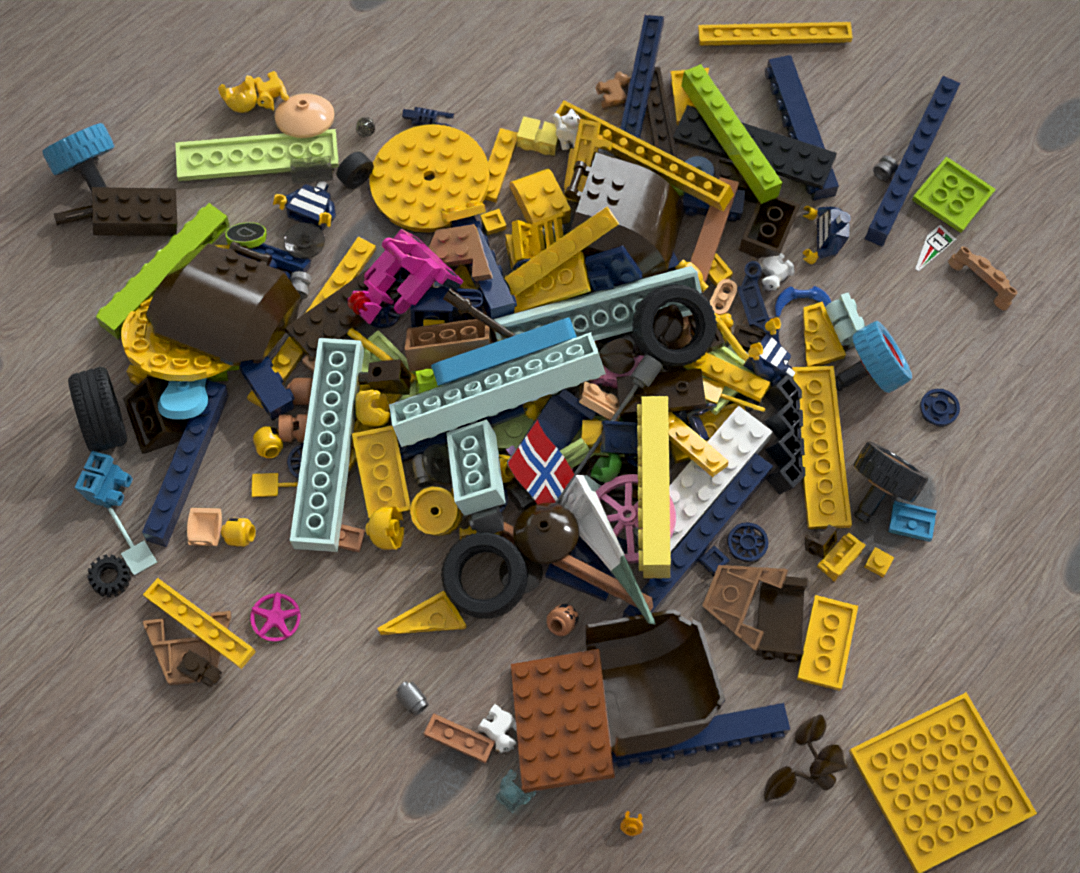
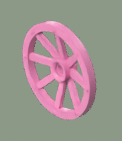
M636 474L616 477L604 483L596 491L599 501L603 500L618 512V514L607 516L609 523L619 521L613 529L615 536L617 537L622 529L626 528L628 554L624 555L628 564L639 563V553H635L633 528H638V502L632 505L633 484H638V475ZM625 485V506H621L607 494L615 488ZM670 496L671 539L676 525V509ZM631 513L630 517H625L627 514Z

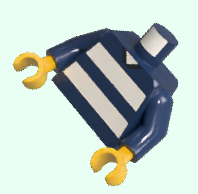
M319 180L315 187L305 184L301 189H297L288 195L276 194L274 196L272 205H280L279 209L281 210L286 206L288 218L323 231L325 223L327 227H331V222L336 218L335 204L331 201V195L327 192L329 185L324 181Z
M805 206L803 209L809 213L803 215V217L814 220L818 216L817 252L814 253L810 249L804 250L803 255L806 258H803V260L808 264H814L817 258L823 259L836 256L849 239L850 214L834 206L819 207L818 210Z
M778 317L771 318L765 323V329L770 331V333H767L759 343L750 345L749 357L743 364L745 368L755 373L756 376L769 382H773L778 375L782 378L787 374L791 377L795 374L786 365L791 358V354L782 347L779 334L776 332L781 327Z

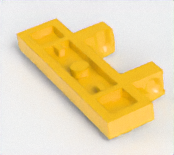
M580 119L566 188L570 186L574 174L573 168L577 161H582L591 167L594 154L599 149L611 151L613 143L603 140V135L599 134L601 123ZM581 176L577 188L578 191L583 192L587 176ZM565 196L566 200L575 201Z

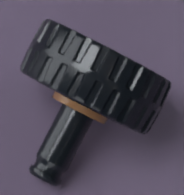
M868 441L858 454L853 466L872 483V486L858 506L857 512H854V516L862 522L868 523L870 517L874 515L887 493L905 501L914 502L928 481L927 475L897 454L874 442Z

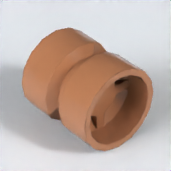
M297 414L296 418H293L292 415H279V438L283 442H293L294 439H297L298 442H304L308 414ZM295 426H299V430L295 431Z

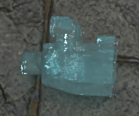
M510 769L501 780V790L495 798L513 814L520 805L527 804L531 798L535 797L536 791L525 794L511 781L516 778L517 773H513L514 770Z

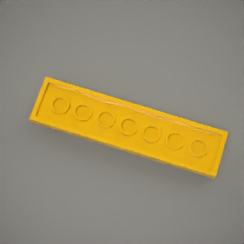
M834 366L792 367V370L795 372L792 378L802 390V398L800 399V410H803L801 438H804L805 455L802 456V461L806 474L802 480L808 529H826L828 525L836 528H851L852 521Z

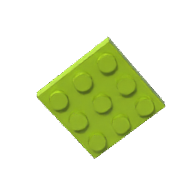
M946 156L916 192L912 201L962 233L996 189Z

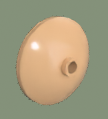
M305 93L291 96L288 101H283L275 111V123L279 130L288 136L296 138H310L320 135L328 130L334 121V109L331 103L315 94Z

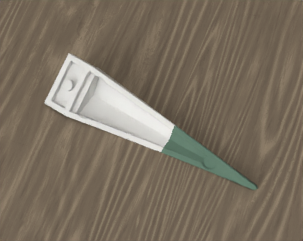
M576 475L560 500L559 505L564 506L573 513L578 522L580 537L614 574L647 622L655 623L596 492L591 491L583 475Z

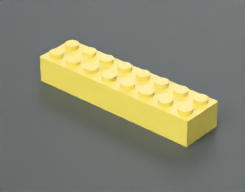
M642 396V404H637L639 550H643L638 551L639 571H643V578H670L668 396Z

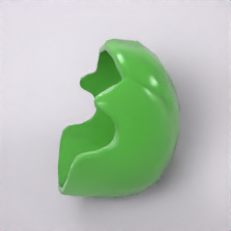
M608 453L609 457H600L591 471V477L602 483L616 478L622 467L619 454Z

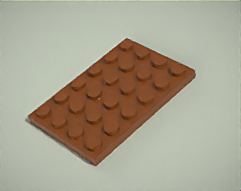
M599 649L511 664L523 792L615 778Z

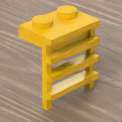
M562 211L533 224L520 220L511 222L516 261L532 259L545 249L542 225H544L547 247L554 243L552 221H554L556 241L562 238L564 235L561 218L565 217V212Z

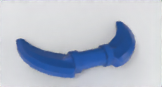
M816 286L809 290H797L794 287H788L777 298L775 313L779 317L784 306L797 298L814 299L819 303L823 302L825 307L831 303V300L822 289Z

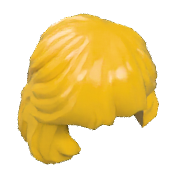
M246 76L245 81L239 86L226 88L225 84H221L218 87L220 96L233 111L246 113L255 107L257 95L254 88V80L251 76Z
M378 390L360 391L355 397L357 419L363 425L369 427L384 426L391 416L390 412H386V405L389 403L387 396L380 394Z

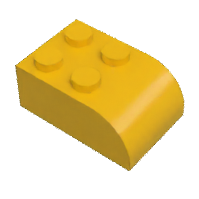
M547 168L510 182L509 187L528 224H533L562 211L565 212V217L561 218L562 224L570 222L571 208L550 169Z

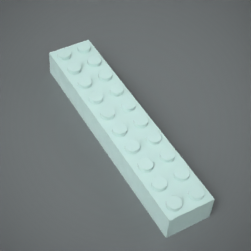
M692 266L618 285L614 289L592 292L493 320L515 335L570 317L577 337L591 332L593 340L597 341L632 331V320L638 304L641 303L640 301L648 293L657 288L669 285H684L694 288L699 293L702 292L698 273ZM669 302L661 307L664 308L674 304L679 308L683 317L692 315L690 310L681 303ZM494 331L496 342L497 340L506 339Z
M590 332L389 404L392 426L401 447L413 445L417 441L433 438L442 432L455 430L459 426L468 423H475L481 418L494 416L501 411L514 409L523 403L536 401L540 397L549 394H556L562 389L575 387L590 379H597L606 373Z
M319 338L290 536V542L294 549L338 552L353 440L352 433L354 432L356 417L355 397L359 393L360 387L358 374L362 372L364 357L362 342L358 340Z

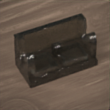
M331 156L291 159L290 161L293 184L333 180Z

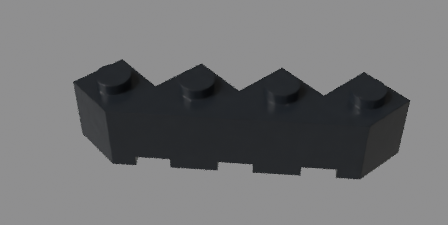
M789 374L775 381L765 393V397L776 410L764 422L777 437L765 451L778 465L766 479L779 495L794 488L806 476L802 456L805 455L804 438H801L803 410H800V399L802 398V390Z

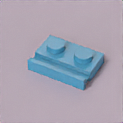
M894 501L888 532L931 542L937 511Z

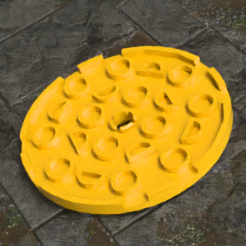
M433 124L416 126L391 138L376 155L373 161L374 169L370 174L371 193L380 212L397 226L416 232H435L437 229L451 227L450 222L443 220L441 212L447 211L446 207L458 205V207L466 206V202L473 200L483 203L490 183L488 161L480 145L461 130L445 125ZM431 173L435 176L431 181L424 179V177L431 175Z
M153 296L142 302L135 312L131 311L123 323L121 332L123 350L129 361L148 375L166 381L192 382L217 375L232 367L221 361L156 337L153 333L151 322L148 323L146 319V313Z

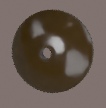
M540 503L528 508L519 516L514 526L513 538L516 548L526 559L539 564H550L564 559L574 550L579 539V526L573 513L564 506L555 503ZM544 524L548 525L546 528H541Z

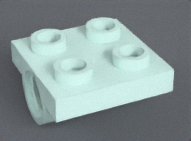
M849 293L841 294L838 300L829 303L825 309L841 345H847L848 348L855 347L852 339L854 333L865 327L863 318L859 317L856 311L855 300L851 299Z

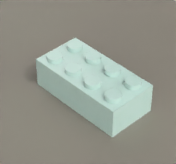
M484 420L446 432L454 500L463 515L466 516L504 504L505 496L496 433L489 422Z

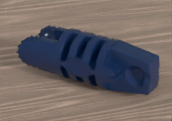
M414 107V110L403 109L402 117L412 120L411 124L414 125L433 124L452 127L449 124L438 123L439 117L453 119L454 113Z

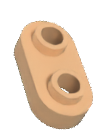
M723 279L718 283L710 300V305H712V309L717 315L728 313L737 293V285L734 281ZM715 307H721L722 310H717Z

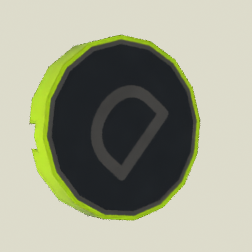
M250 222L233 225L225 232L227 244L231 245L235 241L240 243V246H247V248L260 246L265 242L267 236L264 226Z

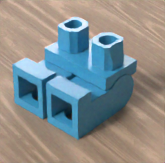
M91 451L84 466L86 471L82 470L74 488L91 503L106 508H111L112 505L121 506L124 495L122 492H119L121 486L130 487L133 478L128 473L122 471L118 465H114V459L110 455ZM86 479V486L83 487V483Z

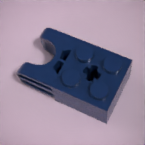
M445 286L429 288L416 305L412 304L410 306L412 328L423 326L424 320H445V323L476 318L469 313L462 312L461 314L458 312L459 309L443 300L450 289ZM458 289L455 291L465 299L467 297L471 299L472 306L483 313L481 307L483 306L484 299L479 290Z

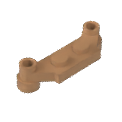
M961 246L958 252L953 254L948 260V264L958 271L962 270L965 265L968 266L997 291L998 295L994 299V304L999 309L1006 311L1011 306L1012 300L1018 292L1010 286V281L1006 278V275L996 270L988 259L980 255H974L967 247Z

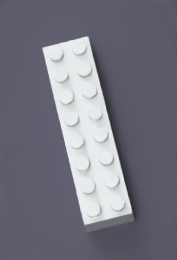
M740 406L735 409L707 442L729 461L728 466L712 478L691 460L669 486L670 496L676 509V525L670 539V555L755 453L758 454L771 438L773 431ZM636 527L633 528L634 542L639 546L638 528Z

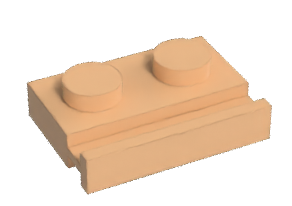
M586 381L581 384L579 398L581 399L579 403L611 420L619 408L618 398L613 394H607L600 390L595 384H590Z

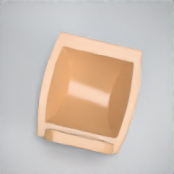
M221 508L190 509L187 524L188 545L218 546L222 528Z

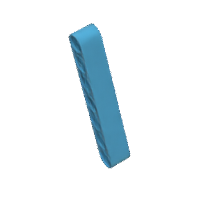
M569 317L432 364L431 368L437 385L441 386L571 340L577 336Z

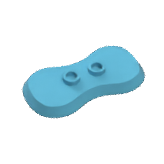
M207 378L192 382L169 381L167 388L158 401L160 414L170 419H188L201 414L208 404V396L205 389Z

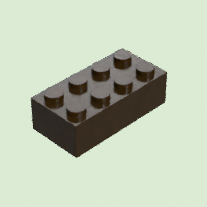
M92 187L93 235H177L176 188Z

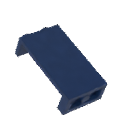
M562 389L558 393L551 395L536 419L545 435L560 451L570 445L581 428L582 421L592 420L596 412L579 403V399L566 389Z

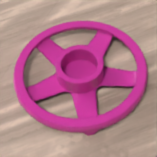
M278 592L268 594L259 599L252 607L250 616L251 625L255 633L262 639L273 642L285 640L293 635L301 619L297 603L291 597ZM274 598L271 610L258 608L264 601ZM281 598L289 601L295 609L281 610ZM255 614L266 618V622L260 631L255 625ZM297 615L296 624L289 632L284 621L286 618ZM272 627H277L284 636L271 638L265 636V634Z

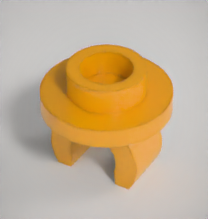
M626 811L625 817L621 821L620 829L629 836L641 834L643 831L642 814H638L636 819L629 817L630 811Z

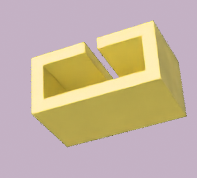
M523 116L517 135V147H521L524 150L537 151L544 155L555 156L560 141L556 135L555 124L544 121L542 129H539L541 120Z

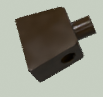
M401 359L369 363L368 372H359L358 374L359 385H369L372 390H378L380 394L410 395L411 374Z

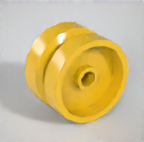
M425 488L416 494L411 503L410 514L412 522L419 530L426 534L435 536L451 534L462 521L463 513L455 503L454 494L444 488ZM436 508L439 509V513L437 515L435 511Z

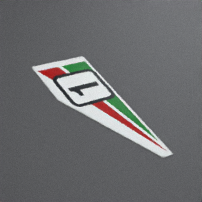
M941 225L927 235L916 266L918 271L956 240Z

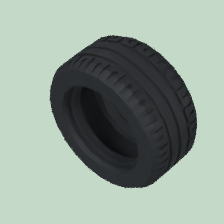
M669 285L653 290L640 301L641 303L638 304L632 320V331L634 333V340L644 355L653 357L665 366H685L696 362L709 351L708 349L711 348L717 332V320L715 319L716 315L712 305H710V302L707 301V298L702 293L684 285ZM669 302L681 303L687 307L694 316L696 325L690 342L676 350L668 349L660 344L653 330L654 316L659 308Z
M97 367L72 374L68 378L69 390L88 450L90 452H101L109 450V448H116V446H123L127 442L126 430L107 369Z
M481 532L462 538L450 548L442 564L441 580L447 597L455 607L475 618L492 619L508 613L520 602L527 587V568L521 553L509 540L498 534ZM483 552L495 553L502 557L509 571L508 581L503 591L495 597L486 600L475 599L469 596L464 590L461 581L462 569L466 562L474 555Z

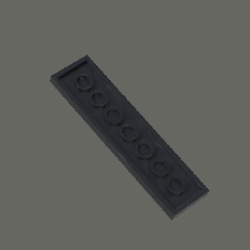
M687 105L673 136L674 142L731 160L697 108ZM742 123L778 176L823 190L837 157L836 152Z

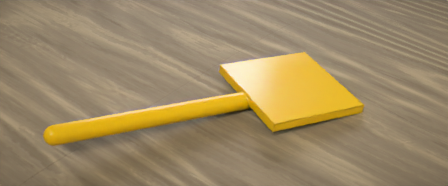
M703 378L706 401L717 404L721 397L762 412L765 411L763 407L722 394L725 387L724 384Z
M278 473L252 474V497L278 496V487L298 486V482L278 483Z

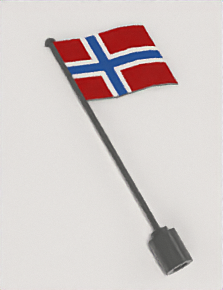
M645 354L631 374L634 387L610 421H615L638 387L641 389L643 387L649 388L663 367L661 363ZM536 419L507 461V464L515 479L532 496L536 504H558L575 476L580 473L600 444L601 435L573 473L563 454L545 435Z

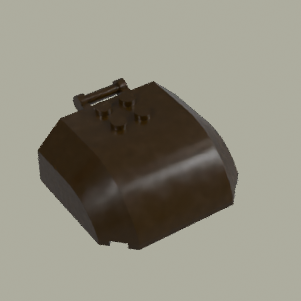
M596 152L591 167L582 161H577L573 168L574 174L570 186L565 191L567 198L579 202L570 231L606 206H608L619 222V225L581 250L585 261L588 256L624 246L641 270L642 279L667 273L685 213L683 202L676 190L665 179L650 169L606 154ZM582 175L588 177L583 192L577 189Z
M235 241L231 243L228 250L208 243L188 252L164 277L150 302L146 319L148 323L151 322L153 333L156 337L228 365L238 366L241 365V361L252 360L253 363H262L285 335V327L297 320L301 296L285 272L269 266L272 261V255L260 254L240 246V243Z
M674 609L651 613L655 623H648L642 614L586 625V651L599 649L611 748L616 757L666 748L689 740L702 732L711 723L725 702V696L701 623L694 619L692 622L680 616V612Z

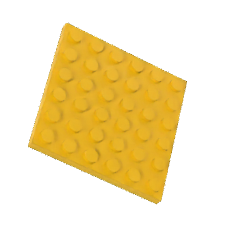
M967 692L849 750L852 759L915 873H923L1037 814Z

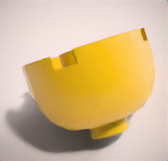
M397 506L383 507L371 515L369 523L366 524V534L376 547L385 550H395L402 546L404 527H400L399 520H403L400 509Z

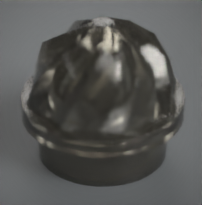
M369 117L360 118L356 125V131L362 137L372 136L375 132L376 124Z

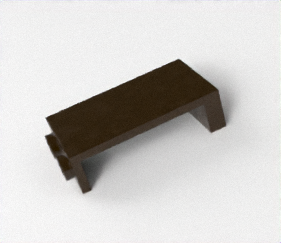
M786 576L782 589L762 581L760 582L758 630L763 631L764 634L756 651V656H762V659L765 660L781 658L789 663L801 660L804 655V650H801L804 592L807 588L808 578Z

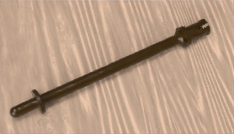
M451 288L444 296L443 300L459 309L458 312L461 314L462 312L469 313L505 338L515 336L514 333L473 307L470 302L471 299L468 297L465 299Z

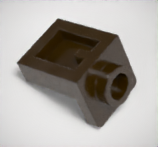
M828 525L825 531L819 533L817 539L806 535L804 538L805 550L813 556L824 559L837 542V528Z

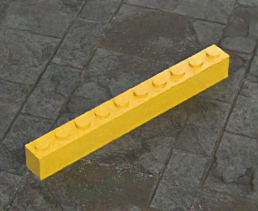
M563 100L556 111L561 117L568 114L570 109H573L580 119L601 123L599 134L603 135V140L613 143L611 151L606 150L607 152L625 161L650 169L669 184L723 212L734 196L729 184Z

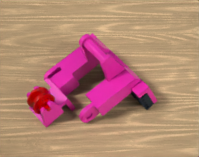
M401 229L393 239L386 238L383 240L382 247L385 251L364 275L365 281L363 283L369 288L368 291H353L352 295L348 298V307L370 324L381 310L380 304L382 301L391 305L394 303L386 294V291L396 280L394 276L401 267L407 269L411 274L397 289L402 295L394 305V310L398 314L406 312L412 304L416 305L435 281L455 291L458 290L464 281L418 237Z

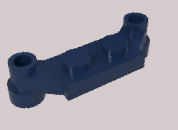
M750 261L745 266L746 275L742 285L737 288L750 327L756 326L767 334L770 331L765 329V323L771 318L768 316L758 286L762 268L758 262Z

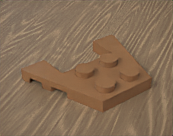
M474 224L435 231L429 249L448 267L473 263L472 278L474 281L492 279L493 276L488 266L489 263L485 256L478 230Z
M718 565L702 606L752 649L757 651L764 632L743 624L759 581L782 589L789 570L785 568Z
M231 611L210 613V617L228 629L232 613ZM163 618L143 621L144 628L169 685L195 682L176 669L189 650L209 662L207 668L210 665L218 668L221 654L200 638L193 637L166 641L165 621Z

